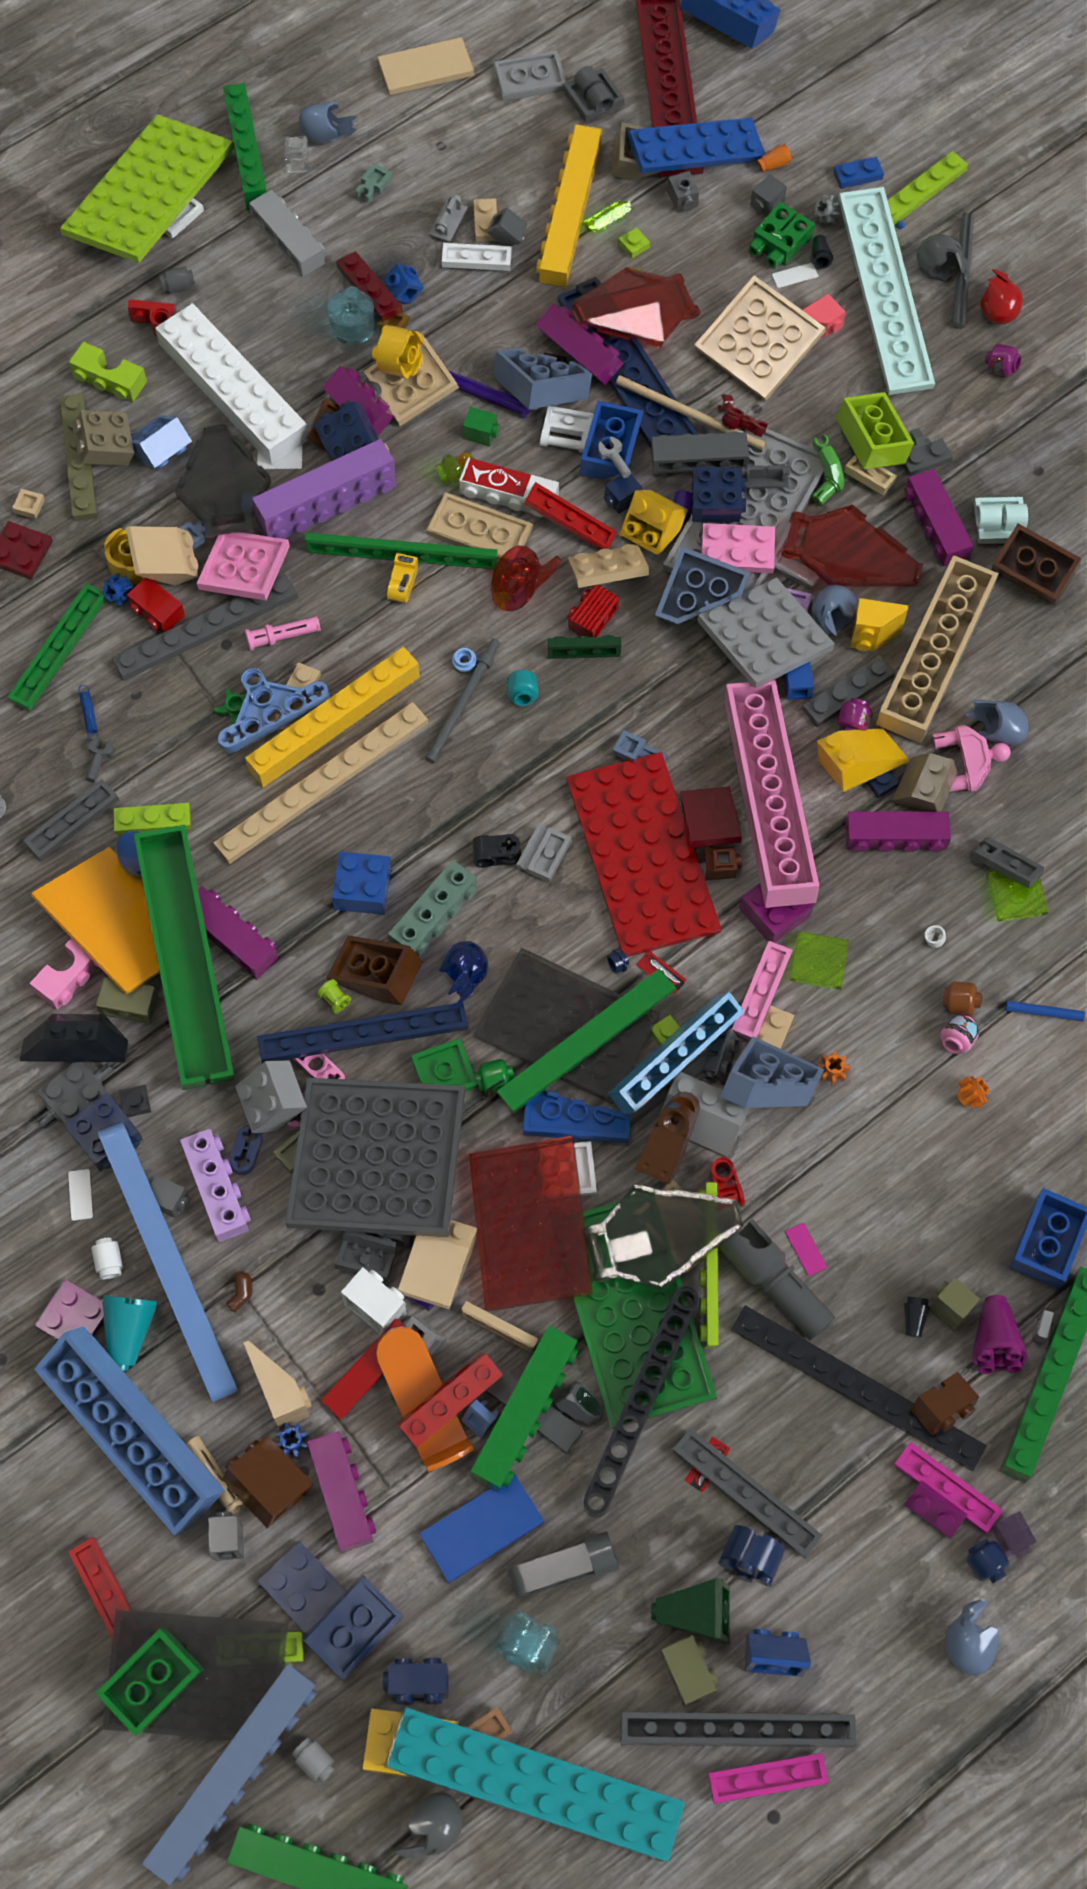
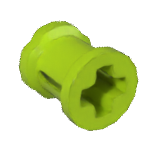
M332 979L319 989L317 995L320 998H324L332 1007L331 1010L337 1014L349 1005L352 998L349 995H345L338 988L337 981Z

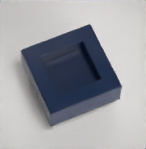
M891 770L866 781L877 798L894 790L900 783Z

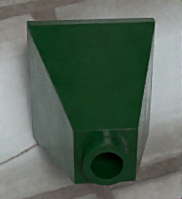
M715 1578L656 1598V1603L651 1604V1619L656 1620L660 1625L730 1645V1586L721 1578Z

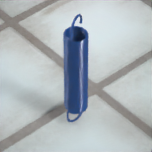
M80 685L78 690L87 736L89 740H92L89 738L88 733L94 734L98 732L89 688L88 691L80 693V687L86 686Z

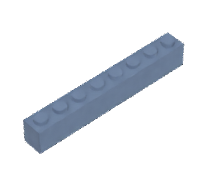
M290 1662L287 1664L143 1861L142 1865L169 1886L175 1879L181 1882L191 1868L186 1864L193 1854L197 1857L200 1856L209 1843L205 1839L211 1829L216 1832L227 1818L223 1812L229 1804L235 1807L245 1794V1791L242 1789L244 1783L248 1778L252 1782L263 1769V1766L259 1764L266 1754L270 1757L274 1754L281 1744V1741L277 1739L284 1729L288 1732L292 1729L300 1718L295 1714L300 1706L303 1704L305 1707H308L316 1696L317 1692L313 1690L317 1684L315 1681Z

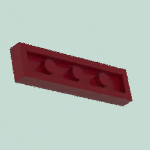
M356 251L336 261L337 268L382 322L403 312L401 304Z

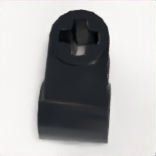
M513 834L481 835L472 840L473 861L477 867L513 865L521 857L520 841Z

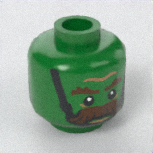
M503 1059L482 1063L479 1071H476L480 1091H485L489 1096L497 1095V1091L515 1078L513 1066H507Z

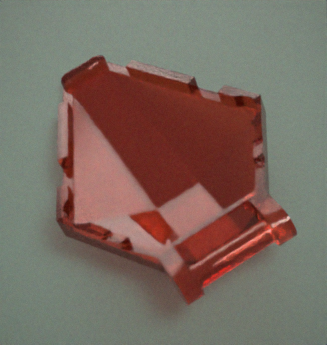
M625 267L576 300L572 305V311L580 325L584 323L596 326L599 332L629 340L632 336L644 339V344L659 348L682 320L694 319L701 313L699 307L692 301L684 285L685 280L681 273L666 277Z
M853 504L816 516L792 512L789 520L791 526L787 542L781 552V555L787 559L795 558L801 561L828 585L837 584L845 587L916 586L919 582L923 563L917 562L907 554L908 549L880 526L876 529L865 520L867 516ZM800 526H805L800 548L796 547Z

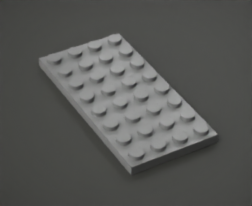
M741 429V431L767 442L763 451L748 445L749 466L782 465V463H785V466L790 467V474L788 475L789 487L746 488L745 492H742V498H746V513H741L740 522L692 521L691 515L663 563V569L670 573L672 572L682 546L702 554L703 523L775 527V561L824 475V469L818 456L819 451L769 429H766L762 437L754 435L747 429ZM750 572V578L744 593L762 585L768 573Z

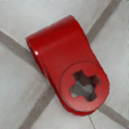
M725 1157L716 1159L712 1163L709 1178L710 1182L717 1183L718 1212L723 1211L726 1207L735 1205L745 1206L743 1190L733 1162ZM718 1167L726 1168L729 1175L720 1177L716 1174L715 1169Z

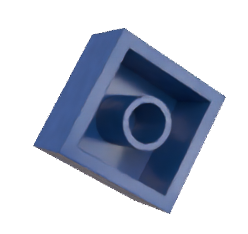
M339 851L332 896L334 910L385 915L391 874L390 856Z

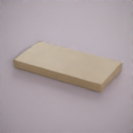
M462 37L378 56V64L389 95L474 76V69Z
M445 492L430 521L426 534L457 546L497 549L499 561L515 566L533 529V523Z

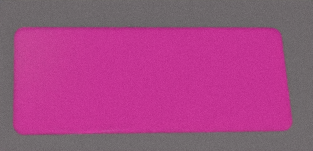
M804 1223L786 1230L785 1233L808 1276L827 1268Z

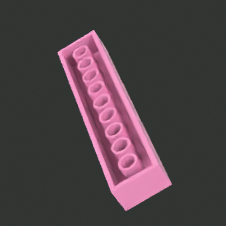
M772 680L756 689L749 682L726 684L724 704L765 908L816 903L819 881L776 681Z

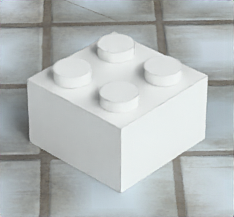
M362 1267L341 1291L342 1298L347 1308L381 1335L395 1319L402 1321L407 1315L406 1303L403 1301L405 1297L396 1288H387L382 1283L384 1281L377 1272L374 1270L368 1272Z

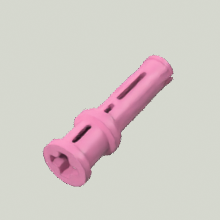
M314 616L274 627L267 624L265 628L252 631L246 629L245 634L249 649L253 651L255 647L267 644L274 646L276 641L321 631L318 617Z

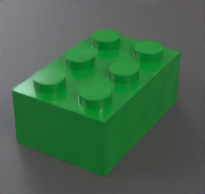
M163 1627L95 1694L136 1737L194 1681L204 1668L167 1628Z

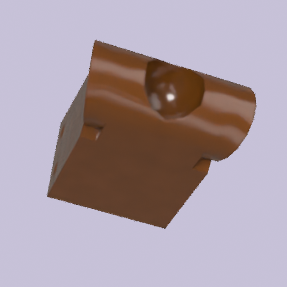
M684 1091L677 1093L671 1098L659 1114L635 1170L670 1184L679 1171L695 1121L699 1115L700 1104L695 1095Z

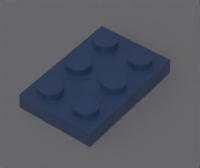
M300 1541L258 1580L260 1585L305 1634L346 1592Z
M361 1575L308 1631L302 1640L344 1680L403 1615L364 1575Z

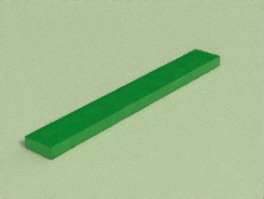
M307 532L305 534L307 553L394 560L396 553L417 557L418 563L497 569L498 564L497 549Z
M658 969L497 1091V1095L511 1112L515 1113L672 994L676 987Z

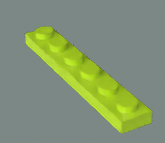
M952 151L887 200L894 226L898 221L903 220L966 172L969 164Z
M706 1182L703 1190H699L698 1205L703 1206V1217H699L698 1221L699 1233H703V1244H699L698 1251L699 1260H703V1270L699 1271V1287H703V1298L699 1299V1314H704V1325L699 1327L700 1342H704V1349H715L719 1346L717 1183Z

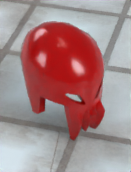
M992 269L996 277L988 280L989 285L981 299L980 306L985 317L991 323L1005 325L1014 321L1020 314L1023 296L1020 288L1009 280L1007 274Z

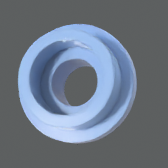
M468 648L457 650L452 657L454 668L461 672L471 671L477 663L475 653ZM466 659L469 662L461 663L460 661Z

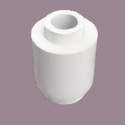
M112 1238L97 1240L96 1245L91 1247L95 1270L99 1274L100 1279H112L122 1275L121 1269L123 1264L118 1242L112 1241Z

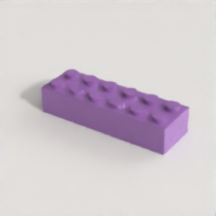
M379 439L252 498L257 525L264 536L286 539L295 533L304 532L310 526L323 523L338 513L347 512L355 505L366 503L381 493H387L396 487L394 459L383 441Z

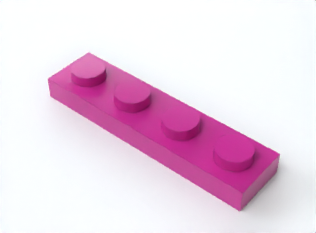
M912 1442L908 1444L893 1465L917 1484L921 1480L967 1513L968 1515L965 1520L985 1535L1003 1511Z
M823 1753L708 1773L713 1804L829 1783Z

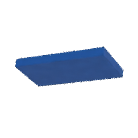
M514 1474L507 1488L502 1485L499 1492L492 1488L421 1532L420 1537L448 1583H451L543 1524L544 1520Z

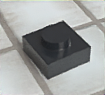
M146 1085L119 1090L123 1112L127 1117L151 1112Z

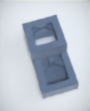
M623 730L612 749V752L622 760H630L632 762H635L637 758L661 752L646 745L645 739ZM662 752L664 760L666 762L668 754Z

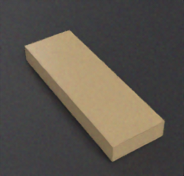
M467 1301L462 1307V1316L465 1319L530 1353L535 1352L538 1346V1338Z

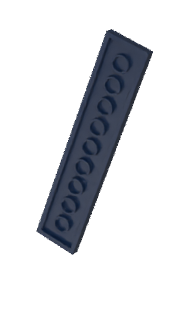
M576 288L559 295L558 303L573 314L571 318L575 322L577 319H580L589 327L587 329L589 334L597 333L604 340L602 344L606 348L610 344L620 353L618 358L624 364L609 380V383L625 407L644 411L639 431L650 448L652 437L660 435H698L687 416L616 384L617 378L620 375L677 401L631 328L629 327V333L608 341L576 292Z

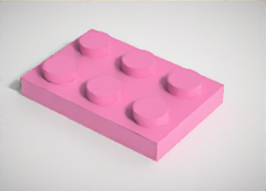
M703 523L702 554L748 572L774 573L775 527Z

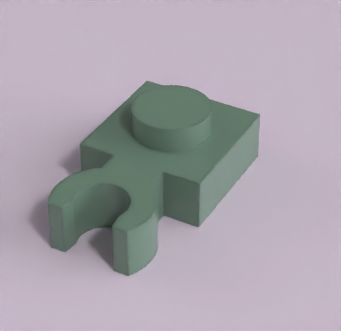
M373 163L361 178V185L356 188V197L359 198L362 194L366 193V202L370 203L374 197L373 193L381 194L393 179L392 172Z

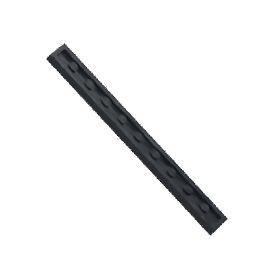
M746 1305L731 1331L971 1471L975 1469L987 1446L954 1426L946 1432L940 1430L931 1435L911 1412L910 1409L914 1405L913 1402Z

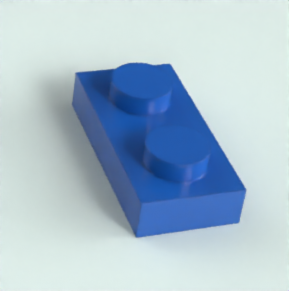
M877 156L834 166V174L840 189L883 180L884 176Z

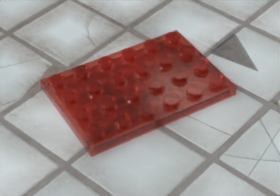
M567 1136L469 1154L485 1310L490 1312L593 1295L574 1138Z

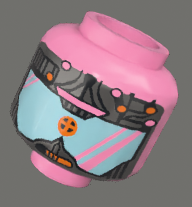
M955 1015L948 1020L942 1029L940 1038L944 1048L954 1054L966 1053L977 1040L979 1030L971 1017Z

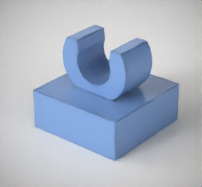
M476 1399L469 1406L461 1421L482 1439L497 1419L498 1411L495 1410L491 1413L485 1407L488 1403L486 1400L479 1402Z

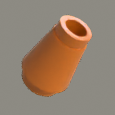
M778 144L758 159L757 164L763 173L788 166V163L792 161V156L786 144L781 146Z

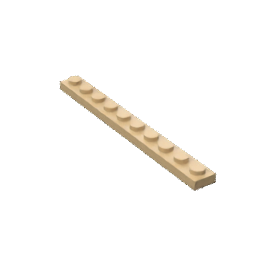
M412 702L213 842L214 847L230 865L426 726L428 718Z

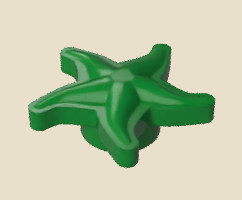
M227 688L226 702L221 707H215V713L230 715V726L235 724L247 692L242 695L232 694L231 690Z

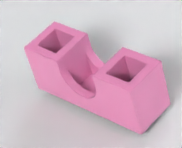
M72 938L65 944V948L68 954L74 958L73 965L65 971H56L49 965H46L30 982L34 993L56 1010L62 1005L64 1006L69 1003L75 990L79 986L85 985L90 978V974L96 967L99 968Z

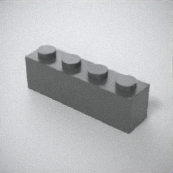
M732 431L718 434L710 432L698 435L683 434L652 437L651 460L653 474L693 472V467H746V464L749 462L747 432Z

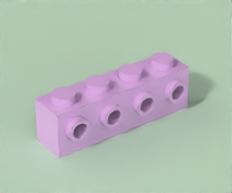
M209 1128L181 1139V1144L218 1242L220 1243L248 1232L249 1229L246 1223L250 1222L251 1219L246 1206L240 1208L237 1199L241 1198L242 1195L237 1182L231 1184L228 1175L232 1174L233 1171L228 1158L224 1160L221 1158L219 1151L224 1150L219 1135L213 1137L212 1131Z

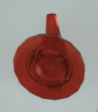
M517 545L509 549L500 558L494 569L491 581V595L495 604L501 610L509 612L523 608L532 598L534 592L552 576L561 558L555 556L544 565H540L536 553L530 547Z

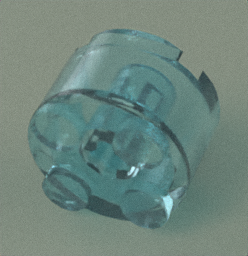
M349 286L346 290L336 293L328 301L327 310L330 331L338 341L343 343L354 341V344H357L371 337L375 327L374 304L366 293L354 286Z
M517 1611L515 1616H509L494 1650L498 1655L501 1650L505 1652V1660L530 1673H534L535 1669H540V1675L545 1676L561 1643L557 1637L559 1631L548 1624L540 1626L532 1622L533 1618L528 1614Z

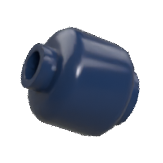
M985 1539L968 1550L970 1555L967 1557V1563L979 1581L982 1582L990 1579L993 1584L1006 1576L1004 1569L1008 1567L1009 1559L996 1541L989 1542Z

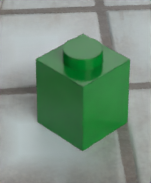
M470 407L463 424V439L490 446L493 438H497L500 431V425L497 424V414Z

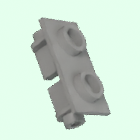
M453 194V196L446 200L429 233L430 236L447 242L451 241L467 210V206L461 205V197L459 195Z

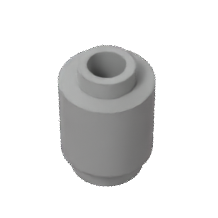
M309 1737L292 1753L296 1759L295 1763L314 1783L317 1780L323 1783L335 1770L332 1767L335 1760L317 1741L313 1742Z

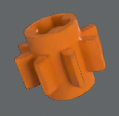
M833 1051V1054L829 1057L823 1054L821 1060L824 1064H818L819 1067L825 1069L821 1081L825 1079L831 1081L832 1086L839 1079L845 1082L846 1075L844 1073H848L851 1066L845 1065L847 1056L841 1057L837 1055L836 1051ZM835 1066L838 1067V1070H837L836 1068L833 1069V1070L829 1069V1067H831V1068H834Z
M967 1076L958 1082L961 1088L957 1090L956 1094L965 1107L979 1108L988 1102L985 1096L990 1093V1090L981 1077Z

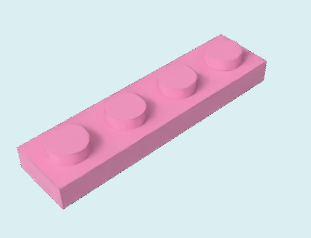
M768 941L741 1006L745 1012L735 1021L732 1027L737 1036L751 1040L753 1036L757 1038L791 957L792 949Z

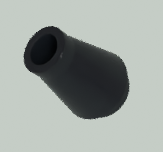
M817 235L813 238L811 263L818 269H825L831 265L833 254L824 235Z
M907 1297V1302L904 1303L906 1336L922 1338V1332L931 1308L928 1306L929 1299Z

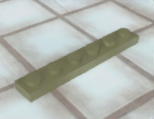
M84 394L61 396L60 402L72 517L74 521L95 519L98 516L92 464H82L81 455L77 453V434L73 432L74 420L77 419L81 410H86Z

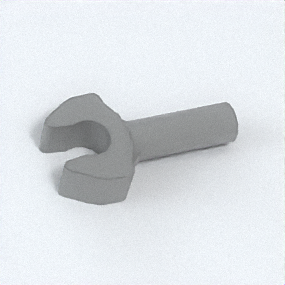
M610 437L609 444L612 449H606L604 444L599 442L598 454L601 460L611 459L623 478L629 477L631 471L619 455V452L622 451V443L618 439Z

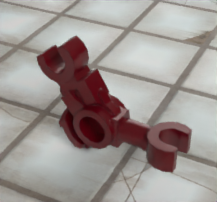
M722 394L723 405H718V411L725 412L721 419L722 424L732 430L738 427L744 430L747 429L754 435L762 437L763 433L766 432L768 424L745 415L742 410L733 407L732 395Z

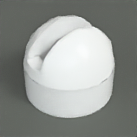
M938 925L927 928L925 931L927 944L931 947H941L946 940L945 930ZM936 933L940 934L938 940L934 941Z

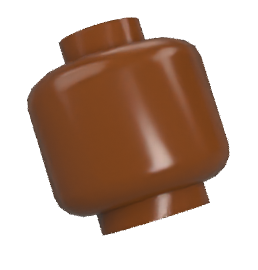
M953 981L949 987H945L943 1007H947L950 1014L971 1016L976 1008H981L982 993L977 992V987L974 983Z

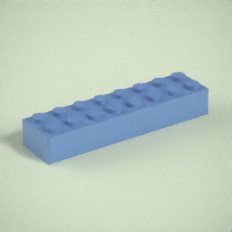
M85 1326L64 1332L34 1369L174 1536L192 1528L225 1491Z

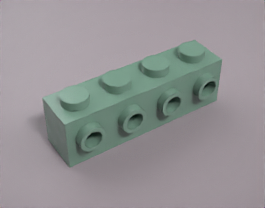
M452 860L388 933L389 942L408 945L417 956H422L427 951L429 942L433 937L437 938L442 934L446 922L450 918L454 919L459 914L462 908L461 905L465 900H471L478 889L477 877Z

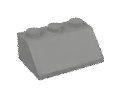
M679 1072L668 1092L662 1110L671 1098L679 1092L685 1091L695 1095L700 1104V1111L689 1141L728 1158L749 1114L750 1108L731 1104L728 1100L720 1097L723 1090L683 1072Z

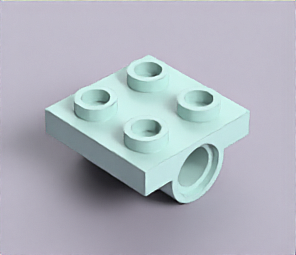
M1023 497L975 498L974 509L978 544L1006 543L1017 523L1027 527L1028 507L1027 504L1023 503Z

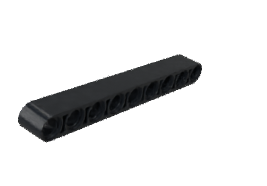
M683 1286L675 1292L587 1489L583 1505L586 1514L590 1517L600 1518L606 1514L696 1312L699 1297L696 1290L692 1287ZM682 1296H688L693 1300V1304L685 1307L678 1300ZM676 1320L681 1323L682 1329L676 1332L671 1331L667 1324L670 1321ZM660 1345H666L671 1349V1354L660 1356L656 1349ZM649 1370H656L660 1374V1379L652 1382L645 1377V1374ZM638 1395H645L649 1399V1404L640 1407L635 1404L634 1398ZM627 1420H633L637 1423L638 1429L634 1432H627L623 1428V1423ZM617 1445L623 1446L627 1450V1454L622 1458H616L611 1453L613 1447ZM611 1471L616 1479L611 1484L603 1483L600 1479L601 1473ZM592 1497H600L604 1501V1506L599 1510H594L590 1508L588 1501Z

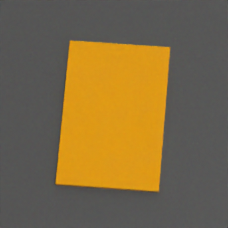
M110 847L31 893L36 902L126 995L160 974L143 881L141 878L132 876L122 868L117 854Z

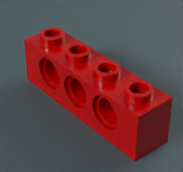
M480 1352L396 1424L409 1441L418 1448L503 1376V1374L486 1353Z

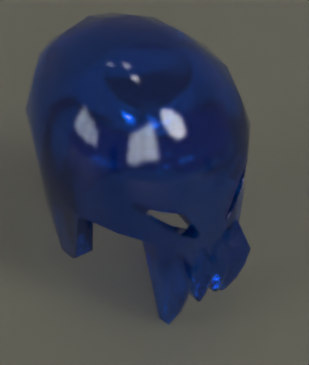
M459 941L454 944L446 954L439 969L440 972H445L455 982L448 994L451 995L457 991V994L460 996L458 1004L473 994L474 989L486 978L489 971L487 955L478 944L472 941Z

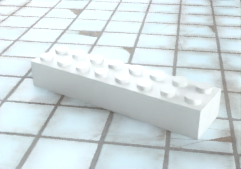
M193 303L155 328L159 345L271 465L308 441L306 440L308 429L304 420Z

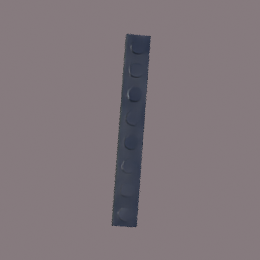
M460 1002L257 1036L263 1064L265 1061H282L468 1030V1021L464 1003Z

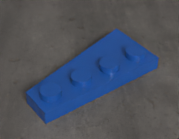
M550 1090L548 1092L542 1091L525 1104L523 1135L629 1143L630 1115L599 1105L597 1107L584 1104L583 1100L576 1098L574 1100L559 1096V1093Z

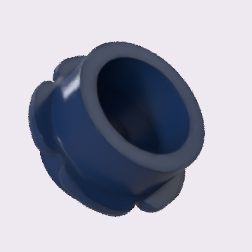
M613 949L612 953L607 955V962L615 974L627 971L629 959L625 952H618L617 949Z

